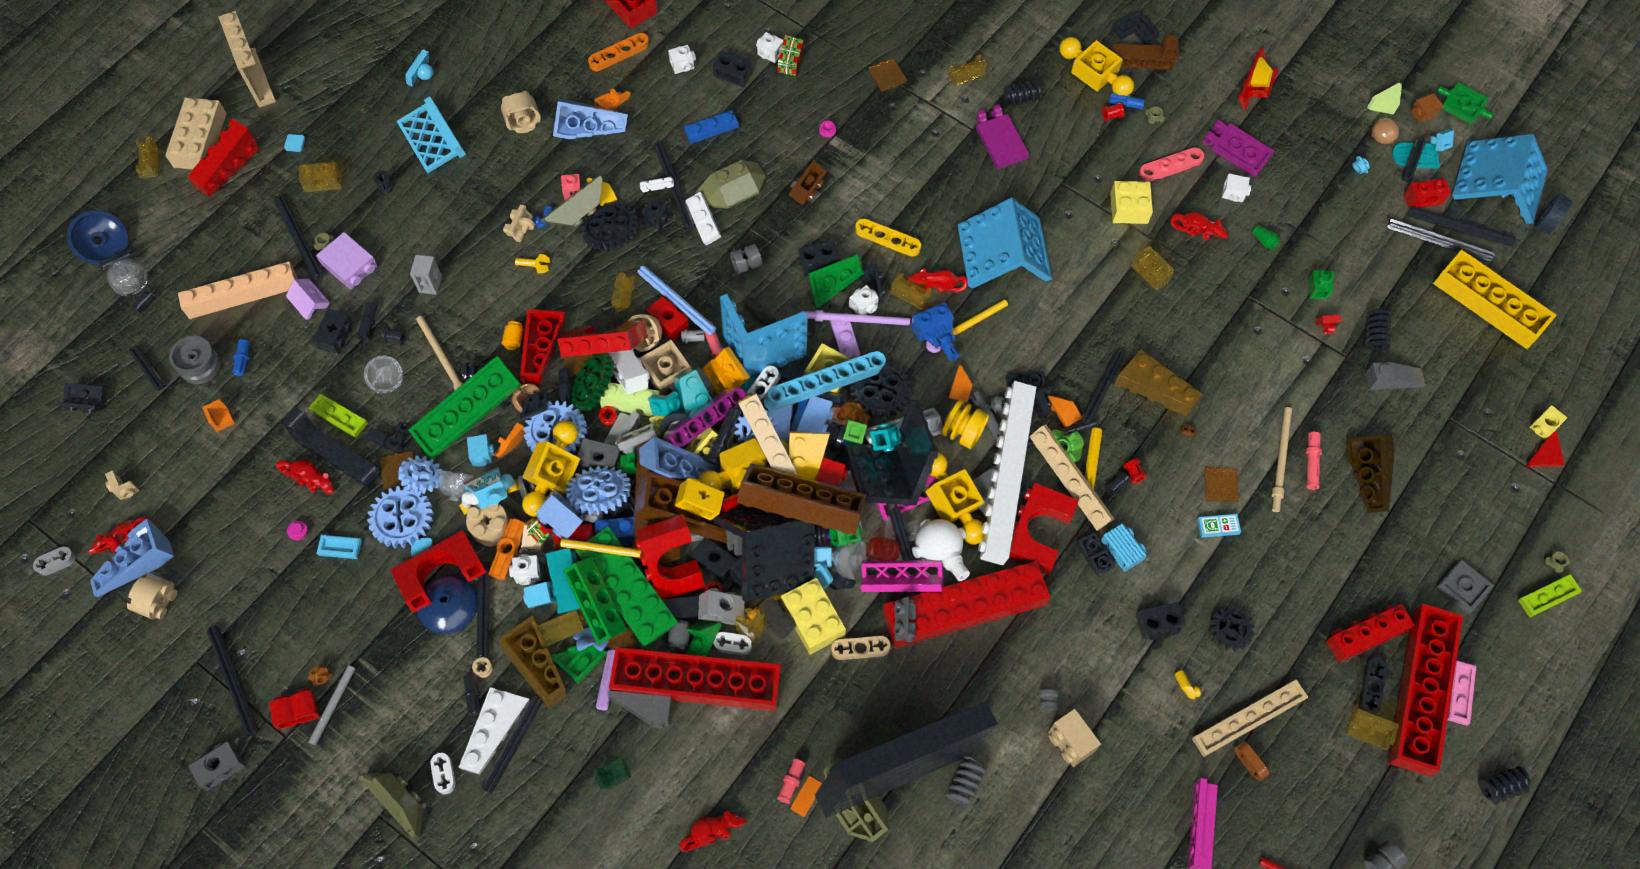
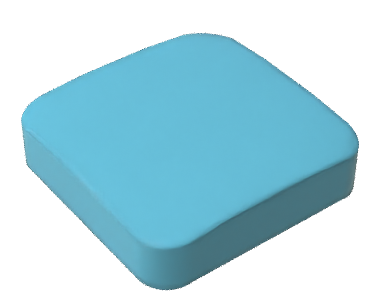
M287 135L284 146L285 150L293 152L302 151L305 137L303 135Z
M420 538V542L414 539L413 546L411 547L412 558L433 547L432 539Z
M820 565L814 571V579L817 578L823 590H825L833 581L830 572L825 565Z

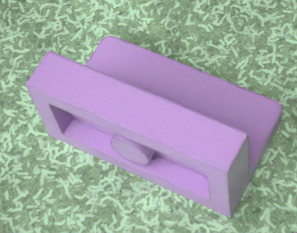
M294 279L286 295L306 320L311 318L315 309L327 308L330 303L310 279Z

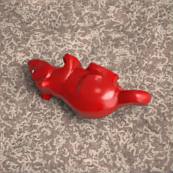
M1190 212L1186 215L1178 213L1171 218L1172 227L1192 236H1196L1197 233L1203 234L1202 238L1204 240H1209V235L1223 239L1229 237L1225 228L1221 225V220L1213 222L1199 212ZM1176 220H1180L1183 226L1178 225Z
M922 268L920 272L908 278L912 283L925 284L924 290L926 291L934 287L937 288L938 292L953 291L959 293L963 292L968 286V280L965 276H956L948 270L926 272V269ZM959 282L963 283L962 287L954 288Z
M280 460L277 462L276 468L302 486L306 484V487L313 493L316 492L315 487L321 488L328 494L334 493L329 474L319 472L310 461L298 460L289 462L287 460Z
M149 517L123 521L105 535L99 533L97 540L93 542L88 553L95 554L106 551L108 548H110L111 552H115L120 544H124L129 539L127 535L130 531L142 523V521L149 519L153 524L154 521Z
M725 811L724 816L717 818H700L692 826L690 834L681 840L679 848L681 852H686L713 844L719 836L722 840L728 839L731 835L728 830L743 826L747 820L739 815L731 814L729 811ZM690 842H696V844L687 845Z

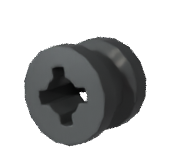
M1044 689L1038 692L1040 697L1038 708L1040 710H1059V703H1057L1059 691Z

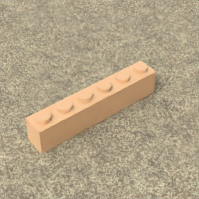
M290 262L278 264L179 292L180 306L187 317L192 319L287 292L294 279H297V274Z

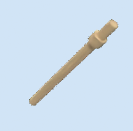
M417 317L418 324L452 380L453 388L457 390L464 382L460 381L424 317Z
M1290 407L1284 408L1275 487L1272 489L1273 512H1280L1281 499L1284 498L1283 482L1292 408Z

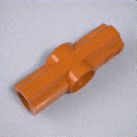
M517 519L509 520L504 536L497 544L498 551L488 573L490 576L506 580L509 566L512 565V558H516L519 554L518 548L523 537L524 522ZM507 546H512L510 552L504 553V549Z

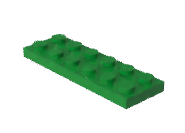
M496 356L408 431L429 458L434 460L522 385L504 362Z
M606 527L586 541L623 547L609 527ZM575 549L581 560L593 558L617 610L644 648L678 624L630 556Z

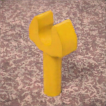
M539 254L535 260L516 258L515 265L535 267L537 273L549 271L548 266L541 265V263H551L550 258L544 254Z

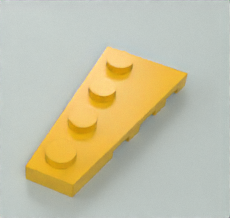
M790 431L789 459L798 476L816 480L830 435L829 432Z

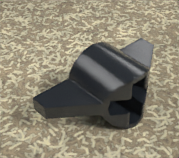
M827 568L833 578L830 584L833 590L854 588L855 584L848 581L845 576Z

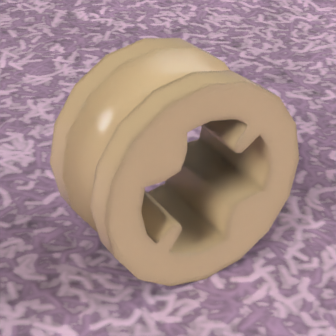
M481 657L473 662L472 669L478 677L486 678L492 673L493 666L487 658ZM485 663H486V664H487V665L485 666V667H486V670H485L484 672H483L482 670H480V672H478L479 669H480V668H479V665H480V664L485 665Z

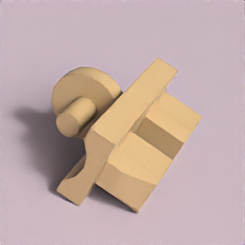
M520 205L518 210L511 211L510 218L512 223L505 224L503 231L507 236H512L516 242H521L527 230L534 229L533 215L526 210L525 205Z

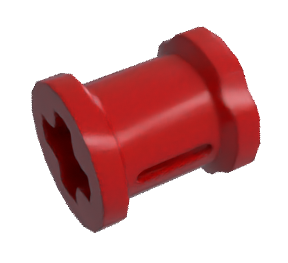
M1118 102L1110 107H1102V115L1106 122L1112 118L1124 117L1122 103Z
M1133 459L1123 466L1125 470H1128L1132 478L1130 481L1133 484H1137L1148 477L1143 472L1139 459Z

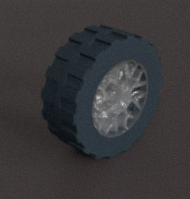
M1560 193L1557 194L1539 217L1535 228L1547 235L1552 233L1567 214L1573 200Z

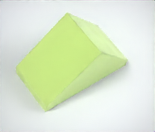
M1398 83L1373 96L1367 108L1373 111L1394 114L1400 104L1402 85Z

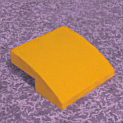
M730 347L724 348L715 359L710 360L702 369L712 382L716 395L726 389L739 388L750 378Z

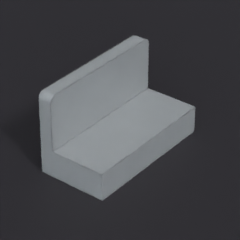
M633 411L630 416L620 413L604 443L618 446L617 437L638 429L641 424L640 414Z
M651 423L617 437V445L620 451L623 450L624 455H627V453H635L636 455L638 445L653 437L659 439L660 437L654 423Z

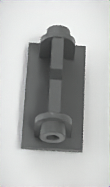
M909 597L895 601L894 633L896 642L903 639L906 642H913V638L916 637L915 623L909 622V619H915L916 604H914V600H909Z

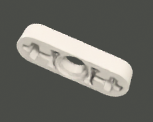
M774 366L765 367L747 394L752 395L758 387H765V392L757 395L761 404H763L766 393L771 386H776L780 380L778 369ZM774 373L775 376L769 378L768 374Z

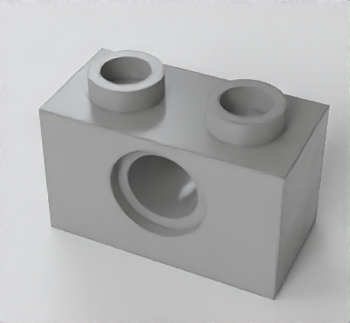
M426 254L415 255L410 275L418 292L437 295L442 275L434 257Z
M708 589L699 595L698 619L736 625L744 620V600H742V596H738L735 592L722 593L718 589Z

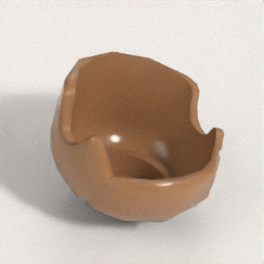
M1380 119L1371 127V136L1378 143L1390 144L1398 138L1399 127L1392 119Z
M534 384L522 385L513 393L512 403L514 407L521 413L527 395L541 393L540 389Z

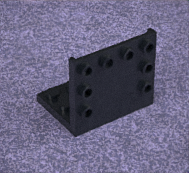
M910 400L899 429L901 443L896 445L894 450L884 452L883 449L874 451L873 445L845 444L844 452L856 491L867 494L865 503L917 505L922 490L926 487L928 475L932 472L934 460L938 457V448L935 446L933 435L930 433L928 422L925 420L923 409L920 407L918 400Z
M755 507L721 513L714 518V523L721 526L722 529H727L732 534L742 537V600L745 602L789 592L814 579L815 524L805 523L795 518H786L780 514L765 512Z

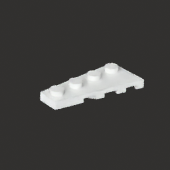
M490 687L459 768L480 775L495 754L501 741H504L508 735L507 733L512 725L519 719L521 712L528 705L530 699Z

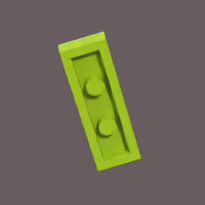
M322 394L309 407L312 413L354 438H357L368 424L365 419Z
M1570 574L1519 599L1518 602L1529 618L1583 591Z

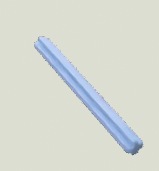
M641 266L638 269L641 277L668 300L672 301L679 310L684 312L708 335H712L716 331L715 326L646 266Z

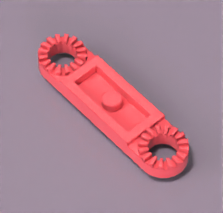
M1191 148L1144 164L1139 171V176L1145 182H1152L1158 178L1161 179L1190 169L1193 166H1199L1204 159V153L1199 148ZM1195 154L1199 159H1193L1191 155ZM1150 170V172L1152 171L1153 175H1147L1144 173V171Z

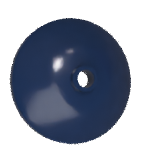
M95 210L78 215L70 223L67 231V241L71 251L80 260L89 264L100 265V261L115 255V252L120 253L126 250L128 234L125 226L117 217L104 211ZM100 238L102 241L101 243H95L94 239Z
M454 575L441 576L432 580L424 587L431 604L418 610L417 614L422 624L430 631L438 634H452L465 628L475 617L477 612V593L473 586L464 578ZM443 598H447L445 603H441Z

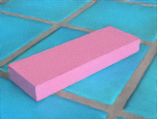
M1456 661L1448 714L1449 721L1466 726L1470 724L1476 674L1475 665Z

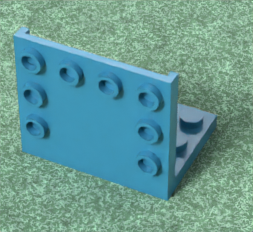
M1534 134L1467 142L1452 194L1454 200L1513 194L1515 204L1519 206L1520 215L1524 218L1526 224L1534 223L1548 170Z
M1010 198L958 224L966 276L970 288L973 289L1020 266L1025 267L1045 282L1052 279L1040 218L1015 199Z
M727 294L720 296L723 336L750 377L761 374L767 366L783 367L788 362L800 360L807 355V316L804 311L747 333L742 316L736 313L737 307L734 300H730Z

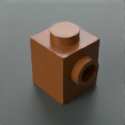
M1433 93L1417 99L1410 111L1418 122L1422 123L1437 117L1443 108V104Z

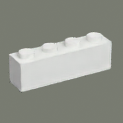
M633 349L606 353L614 361L612 373L626 394L648 388L649 372L643 368L640 358H636Z

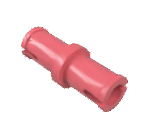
M793 759L788 774L783 778L784 784L777 797L778 800L790 804L795 788L800 784L799 779L806 763L799 759Z

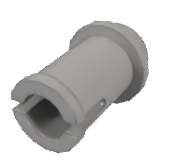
M685 329V331H681V341L686 344L688 342L704 341V330L687 331Z

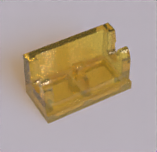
M977 55L975 61L954 69V65L949 67L947 75L954 86L985 75L987 62L980 60L981 55Z
M145 136L146 143H141L139 139H136V145L139 148L136 171L139 178L158 176V147L151 136Z
M900 273L892 283L891 294L923 310L933 294L932 289L928 288L926 291L905 280L904 274Z
M746 608L745 611L751 614L752 617L745 620L744 617L738 616L735 620L736 631L740 635L748 636L756 644L766 628V617L763 613L759 614L750 608Z
M576 610L537 626L546 647L584 631Z
M1357 709L1350 716L1346 735L1388 750L1390 744H1394L1399 724Z

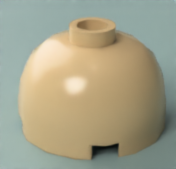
M639 314L632 316L627 321L644 319L648 338L633 348L644 352L653 349L659 344L662 338V328L659 321L652 315Z

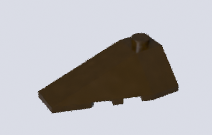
M1384 434L1346 439L1347 459L1353 468V475L1360 486V493L1368 513L1389 512L1394 465V439Z

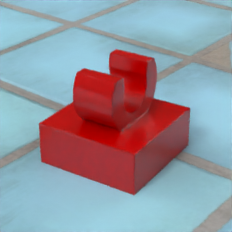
M1341 315L1316 318V326H1323V334H1331L1336 331L1335 324L1341 322Z

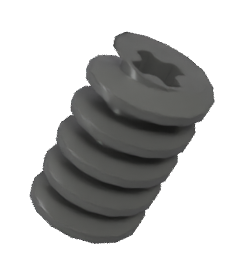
M967 756L963 758L965 762L960 764L962 770L956 772L958 777L953 779L955 785L949 787L951 793L946 794L947 798L961 805L973 803L968 798L969 796H976L972 788L979 789V786L975 783L976 781H983L979 773L986 774L987 772L978 761Z

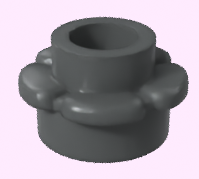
M996 395L995 398L991 399V410H994L996 414L997 412H1002L1004 397Z

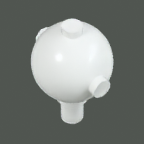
M943 519L924 520L920 524L915 547L912 548L915 558L942 560V567L951 571L958 581L965 580L970 574L963 564L961 556L963 540L966 539L964 529H958L956 525Z

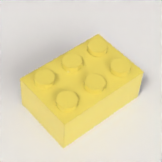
M817 578L781 596V604L809 655L845 637L846 628Z

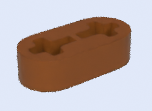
M1243 741L1234 747L1236 755L1256 780L1261 781L1269 775L1267 767L1249 744Z

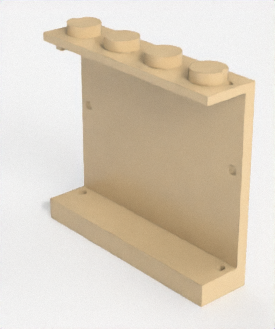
M236 11L218 16L237 68L259 108L276 102L255 48L250 49Z

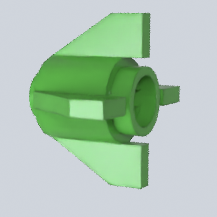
M1059 430L1051 431L1073 462L1078 461L1081 458L1084 445L1078 431L1071 434Z

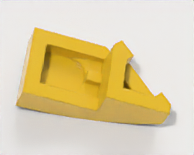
M1262 57L1258 59L1251 80V85L1255 87L1270 86L1273 70Z
M591 178L586 179L587 183L592 180ZM602 182L599 204L601 208L604 207V203L609 205L611 202L617 201L610 184Z

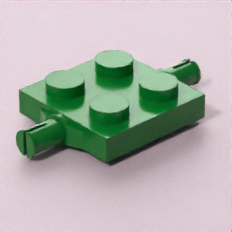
M1459 82L1451 90L1440 86L1437 93L1446 97L1442 110L1471 125L1480 115L1489 120L1494 115V113L1485 109L1486 103L1489 100L1488 97Z

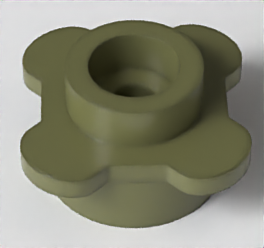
M1154 106L1145 112L1149 118L1148 122L1151 124L1158 121L1163 122L1165 119L1162 116L1163 110L1160 107Z
M326 233L318 234L315 237L316 244L314 248L316 250L324 249L334 240L333 235Z
M1553 550L1551 556L1545 559V563L1553 567L1557 573L1563 572V568L1570 563L1567 555L1558 550Z

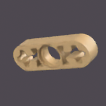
M884 636L839 639L832 644L831 653L837 660L882 657L888 654L890 641ZM869 642H872V646H878L879 642L886 645L883 651H880L879 647H873V652H869ZM849 644H852L851 650L853 654H849V650H843V654L835 651L839 645H842L843 649H848ZM856 644H865L867 647L866 651L858 653L855 650Z

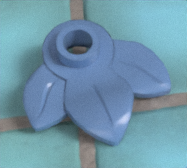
M589 627L579 630L573 636V639L577 640L576 646L578 651L594 645L597 650L602 651L609 642L598 645Z

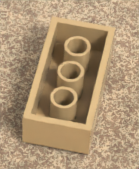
M194 98L184 99L165 155L173 168L194 169L201 158L205 159L208 156V149L211 145L215 146L217 144L227 114L220 101Z

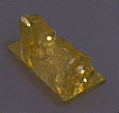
M619 273L616 276L614 287L620 291L616 289L613 291L611 303L612 307L616 308L617 313L629 308L631 304L630 299L634 288V275L627 278L626 274Z

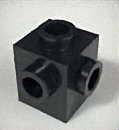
M651 199L649 204H646L642 210L645 225L661 231L669 219L668 207L661 201L657 202Z

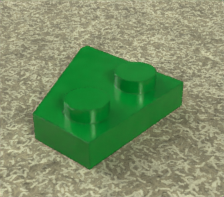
M594 645L578 651L577 646H573L557 655L556 653L552 654L551 658L576 683L580 684L607 656V652L604 649L602 651L597 650Z

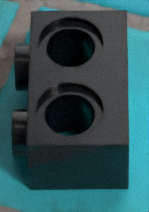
M721 51L713 64L714 77L743 88L753 74L752 62L737 57L732 53Z
M833 240L821 241L818 244L805 245L802 248H798V259L804 276L839 262V256Z
M1178 602L1139 610L1135 616L1143 639L1150 638V640H1155L1168 633L1170 636L1181 633V630L1186 625ZM1166 617L1173 618L1175 623H1169ZM1147 621L1153 622L1156 628H1151Z

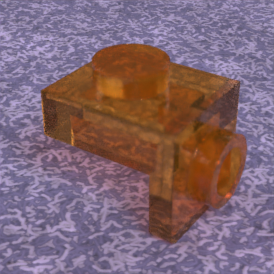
M845 403L844 406H841L837 418L839 420H847V422L850 420L866 425L870 416L864 412L865 410L859 403Z
M626 631L618 637L609 640L606 647L613 650L616 647L633 649L636 644V636L633 631Z

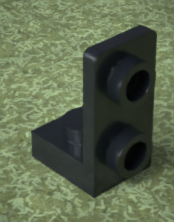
M877 264L863 265L864 274L858 277L856 282L874 280L875 290L879 297L878 304H882V298L885 297V288L880 283L882 281V272L878 271Z

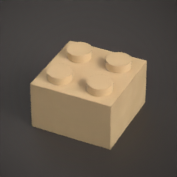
M672 340L640 357L643 368L649 372V381L660 392V395H665L669 392L668 385L674 382V376L691 368Z
M1075 709L1056 721L1048 732L1051 742L1063 752L1062 757L1068 764L1071 763L1073 767L1092 755L1101 745Z

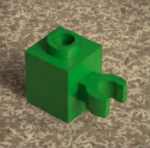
M1313 270L1308 278L1309 298L1328 299L1334 291V271Z
M635 453L621 455V461L617 462V471L621 470L622 474L626 473V476L636 481L637 455Z
M860 525L856 535L844 534L841 531L830 528L831 544L843 546L861 541L860 535L862 530Z

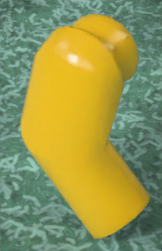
M1182 670L1176 672L1175 678L1187 697L1190 699L1200 697V688L1198 686L1192 687L1185 672Z

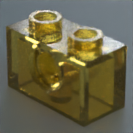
M336 162L299 165V181L305 192L341 189L342 174Z

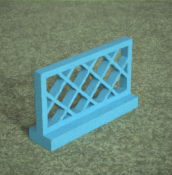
M431 97L424 100L426 104L397 120L398 125L427 173L457 155L460 158L466 155ZM427 110L426 119L419 118L420 114ZM413 121L411 128L404 127L403 124ZM417 122L424 123L422 130L415 129ZM428 124H435L433 131L427 130ZM413 133H420L418 140L412 139ZM425 134L431 135L429 142L423 141ZM436 136L443 137L441 143H434ZM421 145L428 146L425 153L419 152ZM432 147H439L437 154L430 153ZM443 148L451 150L449 154L441 155ZM428 157L435 158L434 163L427 166Z

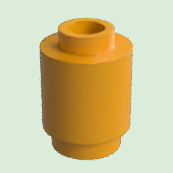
M510 321L505 326L502 345L506 349L516 350L520 348L524 331L521 323Z

